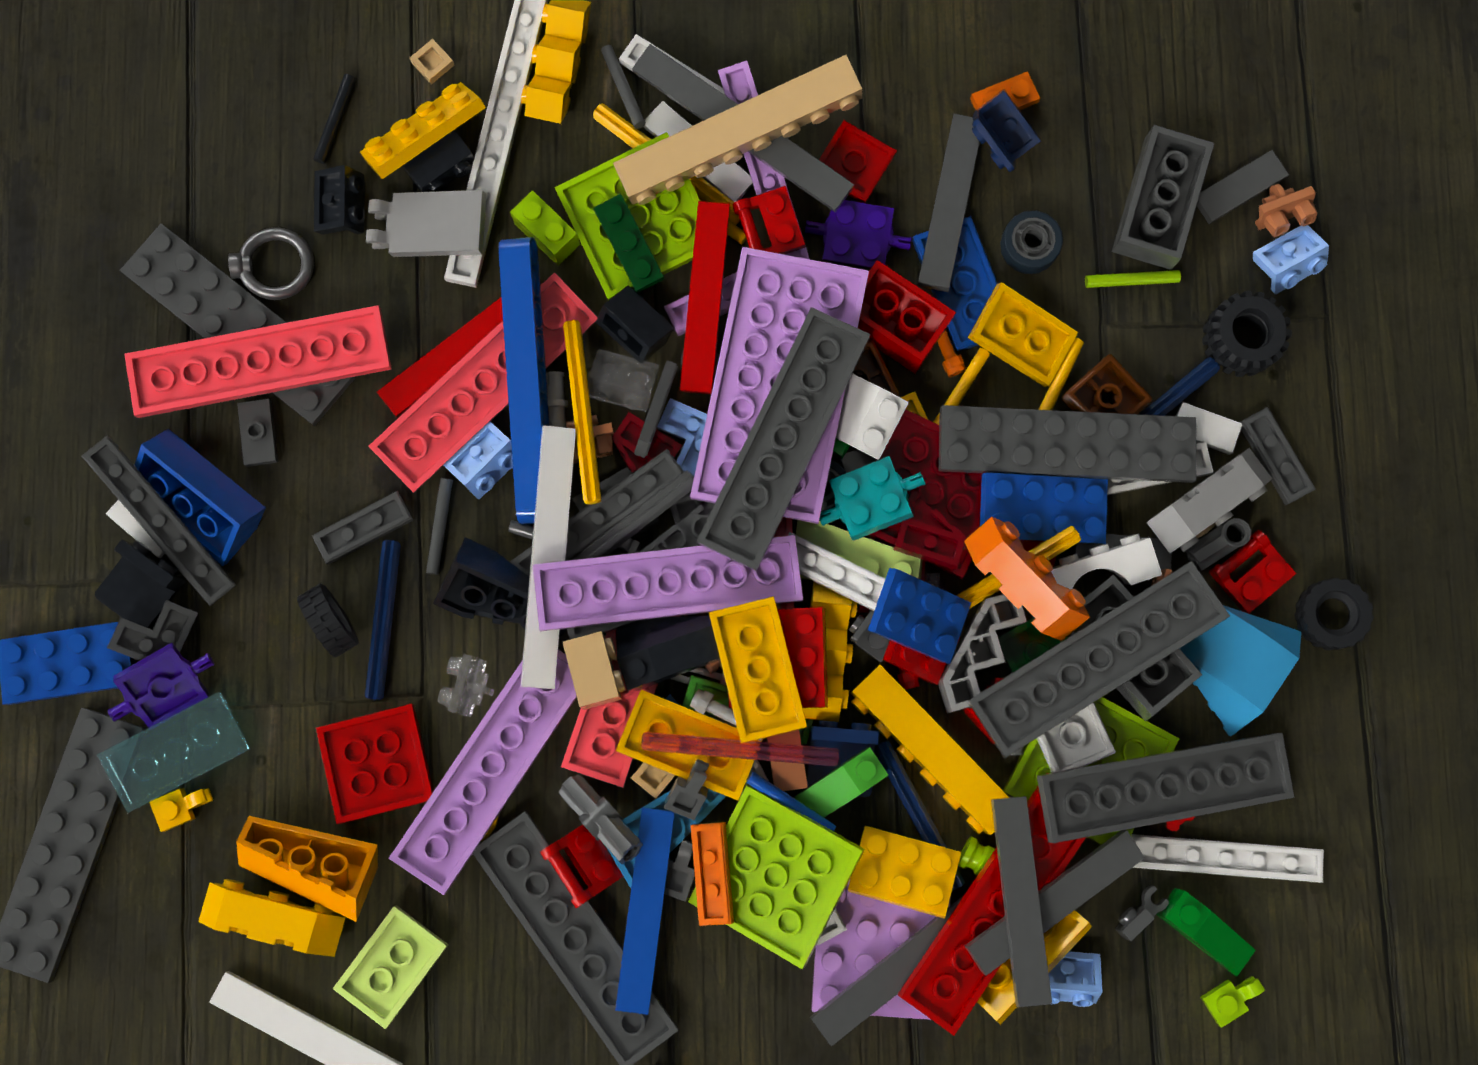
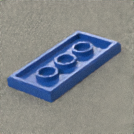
M971 216L963 219L949 291L943 292L931 289L935 299L956 312L946 328L956 353L978 346L968 336L995 286L998 284ZM929 231L912 237V242L921 265Z

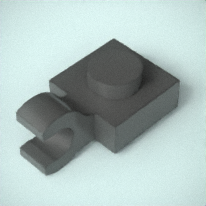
M696 759L687 780L677 777L665 800L664 809L695 820L708 794V788L703 787V784L708 775L705 772L709 767V763Z
M682 840L676 861L669 859L664 894L684 902L689 900L695 882L694 868L690 866L693 860L692 841Z
M1151 885L1143 890L1141 906H1137L1135 909L1133 907L1128 908L1118 918L1120 924L1115 930L1124 939L1132 941L1155 919L1154 916L1158 912L1167 908L1169 901L1165 898L1161 899L1157 904L1151 902V895L1157 890L1155 886Z

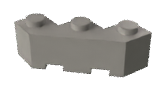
M1248 448L1146 523L1169 553H1172L1179 547L1184 552L1199 541L1196 536L1213 523L1218 527L1234 516L1231 510L1244 500L1249 498L1252 502L1268 491L1265 485L1273 478L1251 449Z
M1004 594L985 599L979 604L955 649L951 663L947 664L938 685L947 713L971 707L968 701L980 694L975 671L1005 662L996 632L1027 622L1023 607L1021 606L1017 609Z

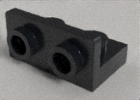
M346 165L315 171L314 232L321 235L345 230L355 234L364 233V191L366 185L363 173Z

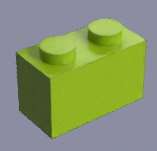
M533 190L510 211L514 224L527 237H533L537 246L558 266L580 245L577 232Z

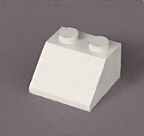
M852 374L845 389L836 438L879 460L909 402Z

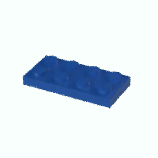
M982 473L980 526L992 516L1003 522H1011L1020 533L1019 540L1046 541L1069 526H1074L1081 536L1079 543L1106 544L1108 479Z
M118 622L1 639L0 685L2 705L117 689L118 687L113 682V676L135 664L134 658L107 648Z

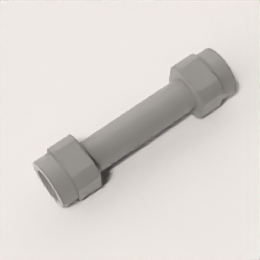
M697 690L690 707L702 715L709 712L736 726L731 708L713 700L714 694L706 690Z

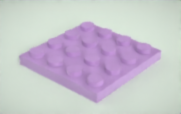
M849 880L836 906L847 930L815 947L812 1012L818 1011L937 916L848 892ZM898 994L870 1015L931 1020L899 997Z

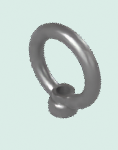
M267 228L258 231L245 241L239 253H229L228 256L231 278H240L252 293L270 300L286 299L299 293L310 281L314 269V257L308 243L297 233L285 228ZM272 240L285 241L293 245L301 258V269L297 277L289 284L281 287L265 286L258 282L252 274L251 257L254 251L263 243Z

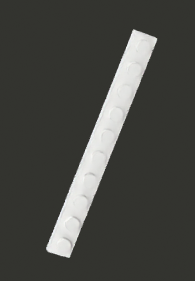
M514 0L466 191L483 190L487 194L483 254L450 255L444 276L447 282L477 288L522 108V90L524 85L528 84L533 64L531 61L534 45L538 44L543 24L542 12L544 5L548 4V0Z

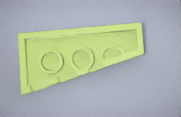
M801 520L797 521V536L885 579L889 568L901 570L921 579L922 559L894 551V547L866 537L853 541L849 531L829 524L822 526L820 521L819 524ZM800 575V578H801V579L810 580V579H808V578H806V577Z

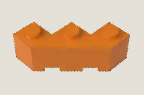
M991 516L964 541L975 566L984 575L991 572L1000 581L1001 586L999 590L1017 609L1023 605L1035 617L1031 623L1041 633L1062 641L1090 618L1084 606L1086 604L1084 597L1076 589H1069L1057 584L1051 572L1053 570L1051 563L1042 555L1037 556L1024 550L1018 538L1020 533L1011 522H1003Z

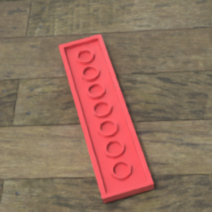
M555 272L540 285L546 369L566 351L564 322L578 320L583 335L598 318ZM503 321L368 446L413 493L509 404Z
M379 305L124 354L133 413L137 418L392 370L383 317Z

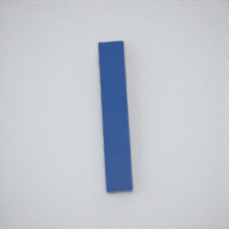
M642 807L638 838L643 846L635 857L615 1011L649 1015L675 813L672 811Z

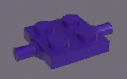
M844 200L836 213L830 210V215L825 223L807 220L805 233L823 236L824 252L822 262L869 270L877 260L885 265L886 255L891 247L909 251L911 237L893 235L892 219L894 208Z
M170 643L113 676V682L122 692L124 701L107 710L110 718L116 722L132 712L140 717L148 728L152 730L209 697L208 690L199 680L198 674L215 665L212 657L206 653L197 660L189 662L180 654L174 644Z

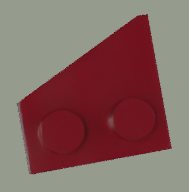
M628 412L612 436V441L632 474L666 449L676 459L683 448L682 445L657 429L648 455L645 458L635 455L638 439L645 422Z
M911 490L908 503L914 517L901 522L893 550L956 570L966 536L958 528L950 525L937 509L933 510L920 498L921 494Z

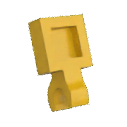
M181 788L149 801L160 832H166L196 819L192 809L213 801L209 788L197 790L189 795H186L185 789Z

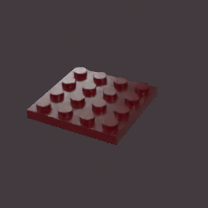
M905 409L880 459L890 456L895 471L902 479L921 472L926 485L912 490L921 494L920 498L933 510L937 509L946 518V521L958 528L967 539L980 527L982 473L939 471V425ZM901 522L869 535L894 547ZM964 543L956 570L929 561L925 562L962 579L972 557Z

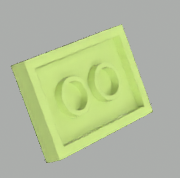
M395 905L333 987V990L384 1029H387L448 947V944Z

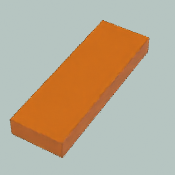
M726 822L692 824L691 837L699 926L734 923Z

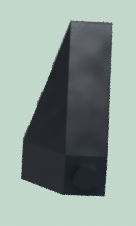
M465 537L433 604L464 618L474 619V616L477 615L492 618V623L503 625L504 621L519 623L525 629L530 577L495 550ZM560 629L559 636H563L566 629Z
M709 615L644 619L616 629L617 661L628 691H639L720 660Z

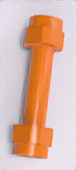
M945 330L938 340V345L945 359L942 363L943 368L950 378L965 372L966 368L962 356L956 355L948 333Z

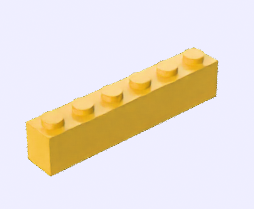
M878 665L850 692L854 697L851 703L861 714L865 716L869 713L877 721L874 727L886 739L890 736L894 738L900 745L897 751L909 763L915 760L923 768L919 772L920 775L931 786L937 783L946 792L942 796L944 800L954 810L960 807L969 816L965 821L975 832L980 834L983 831L987 835H992L995 829L991 800L1010 797L881 665Z

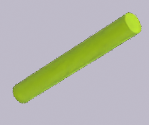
M1180 270L1085 276L1086 288L1180 283L1181 281Z

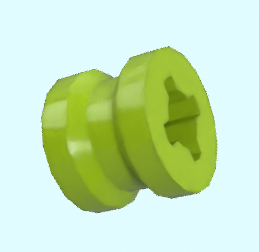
M970 836L961 851L958 866L962 868L969 867L978 876L995 848L990 845L983 846L979 844L978 839Z

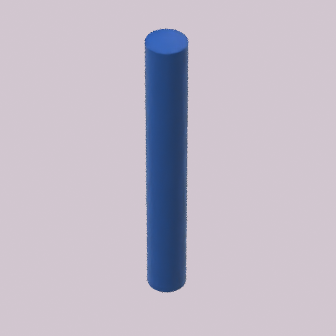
M752 772L748 777L746 783L764 795L811 818L832 831L835 830L836 825L757 773Z

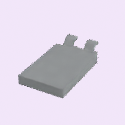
M483 190L393 193L392 202L379 199L369 200L368 212L371 214L375 213V219L377 220L387 219L386 231L378 229L367 230L366 243H372L373 249L389 248L388 253L393 257L482 255L487 194Z

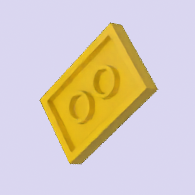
M1001 282L995 286L968 338L1043 387H1047L1053 381L1078 332Z
M865 826L860 842V847L864 848L865 851L851 876L848 892L945 919L961 852Z

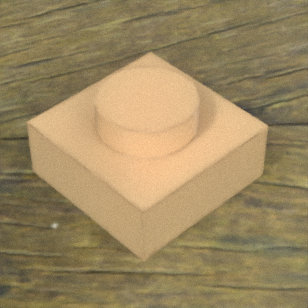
M433 38L409 58L414 67L431 85L455 66L453 60Z
M642 763L631 779L657 799L675 775Z

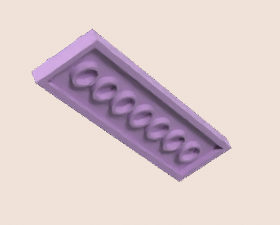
M795 535L773 537L757 572L704 546L533 565L540 632L712 612L774 597L776 604L803 601Z
M558 650L555 689L520 687L523 660L521 661L388 858L442 895H446L577 698L566 654Z

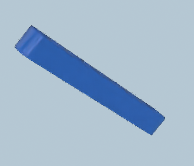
M533 237L500 240L499 242L515 507L517 520L520 524L534 523L542 426H549L538 249L535 239Z

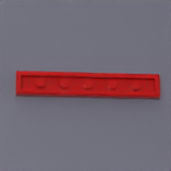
M698 201L680 391L712 394L730 216V204Z
M502 297L377 391L378 395L397 419L503 321Z

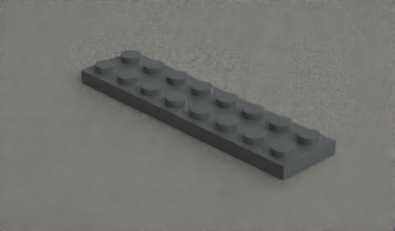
M162 223L120 269L124 275L203 338L286 323ZM355 377L272 393L313 426H316L355 380Z
M810 308L696 541L698 544L757 572L871 334L815 308Z
M942 405L939 415V471L1193 483L1196 481V417Z
M1191 561L976 695L968 703L1003 757L1006 758L1223 622L1230 615Z
M87 708L80 709L0 922L1 968L46 983L53 982L147 728L120 719L114 722L108 715Z
M1283 733L1266 734L1037 776L1048 843H1058L1294 798Z
M524 811L480 843L473 852V855L618 1064L633 1065L675 1034L679 1028L653 991L651 993L649 1015L615 1011L623 948L589 900L575 909L570 901L573 899L549 860L545 861L540 854V851L550 844L527 811Z

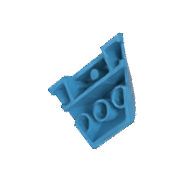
M1224 606L1230 617L1184 645L1180 650L1202 674L1193 682V685L1199 688L1207 700L1210 710L1216 713L1224 725L1223 729L1228 736H1232L1265 711L1299 660L1301 631Z

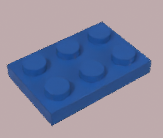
M889 568L868 631L940 662L950 664L971 602L901 570Z

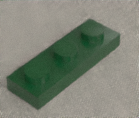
M621 193L593 207L636 293L664 280L665 278Z

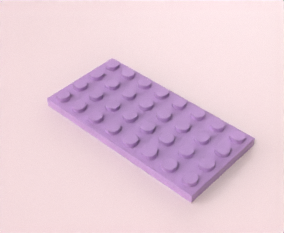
M742 247L690 494L691 499L716 503L810 308H815L858 328L869 274L868 270ZM845 390L783 516L785 518L819 524Z

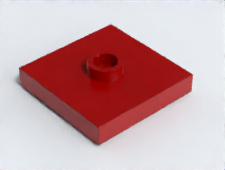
M843 120L819 158V161L854 184V188L848 196L860 203H866L895 157L897 150Z

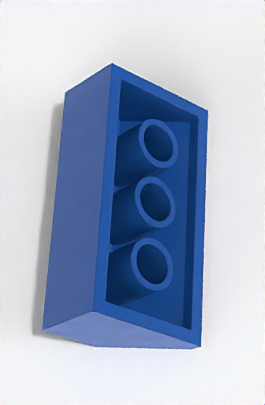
M167 429L141 444L134 464L212 557L222 566L226 565L257 529L266 507L171 430Z

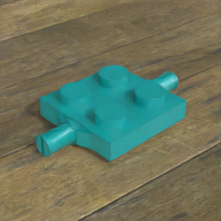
M888 456L831 479L829 482L835 495V507L821 512L820 522L824 526L841 519L847 526L850 537L854 541L912 518L914 516L908 503L907 491L926 485L923 476L919 472L902 479L895 471L891 458Z

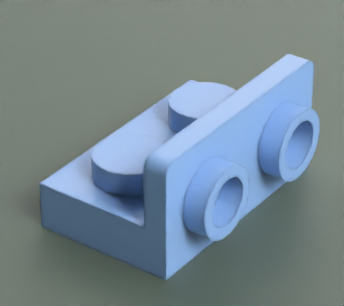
M1308 225L1304 227L1299 226L1254 251L1253 261L1272 279L1271 291L1274 294H1278L1285 289L1294 287L1304 278L1321 272L1327 265L1329 245Z
M489 421L444 466L477 499H480L513 468L511 440Z
M1068 952L1049 972L1052 1004L1064 1001L1073 1002V1005L1078 1007H1088L1098 1001L1103 993L1100 954Z

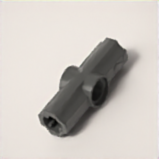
M580 774L570 776L562 784L558 792L563 800L580 816L578 819L596 840L600 839L621 864L631 861L639 854L643 846L639 838L621 821L623 818L603 796L600 797Z

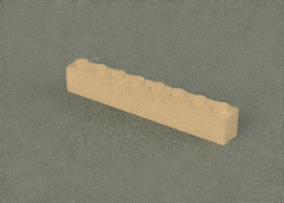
M844 55L614 162L613 165L632 205L636 203L643 205L654 200L657 193L666 189L667 191L679 189L685 184V180L694 176L702 178L714 171L713 167L724 162L726 165L739 161L743 157L742 154L752 149L760 151L771 145V140L782 135L784 138L791 137L801 130L800 127L810 122L812 124H819L828 119L830 113L838 109L846 111L855 107L859 103L858 100L862 99V87L847 55Z

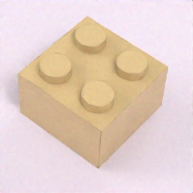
M600 631L563 641L579 707L586 710L622 700L620 692L626 691L620 670L614 671L612 660H616L617 655L611 637L605 638L603 632Z

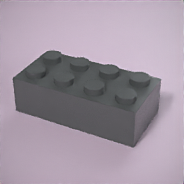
M1153 125L1143 142L1111 252L1169 270L1173 269L1181 260L1214 146L1213 142Z
M1114 574L1084 598L1086 601L1084 606L1090 618L1069 634L1070 636L1133 598ZM1178 649L1119 686L1117 690L1144 721H1147L1202 676V674L1185 654Z

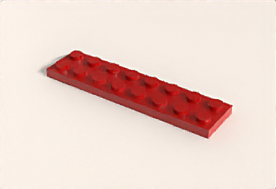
M1037 786L1027 801L1039 891L1063 873L1086 837L1058 843H1048L1039 787ZM997 847L898 993L899 997L953 1036H955L1000 968L999 966L987 976L984 975L965 948L967 943L1005 916Z

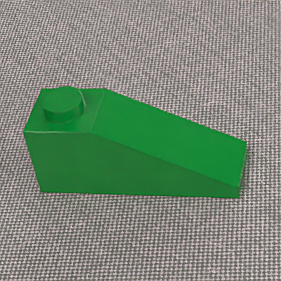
M1174 888L1167 898L1169 901L1167 908L1156 915L1237 977L1256 950L1188 892Z

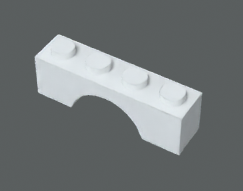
M1139 534L1120 539L1121 545L1110 549L1108 544L1089 549L1091 555L1078 558L1077 554L1058 559L1060 565L1054 566L1051 571L1057 584L1069 589H1073V586L1081 576L1096 569H1105L1112 572L1127 585H1133L1161 576L1162 572L1151 538L1140 539Z

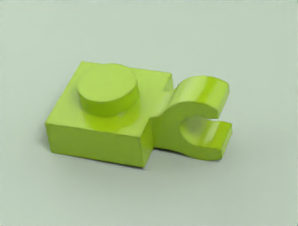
M1251 976L1236 987H1234L1230 980H1226L1200 998L1218 1026L1222 1028L1248 1012L1249 1009L1244 1001L1260 995L1265 989L1258 978L1255 979L1254 976Z

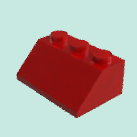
M877 260L869 270L858 329L871 334L869 340L875 342L878 350L916 374L956 312Z

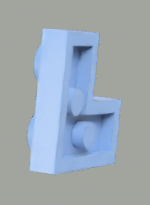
M670 398L657 428L685 441L677 463L683 471L688 470L694 476L707 414Z

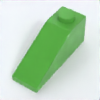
M866 747L793 798L822 817H826L888 776V773L872 749Z

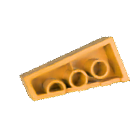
M248 816L236 841L238 864L240 867L357 922L378 869L377 844Z

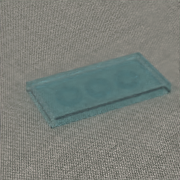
M218 692L97 754L124 808L129 813L243 754L251 748L221 692Z

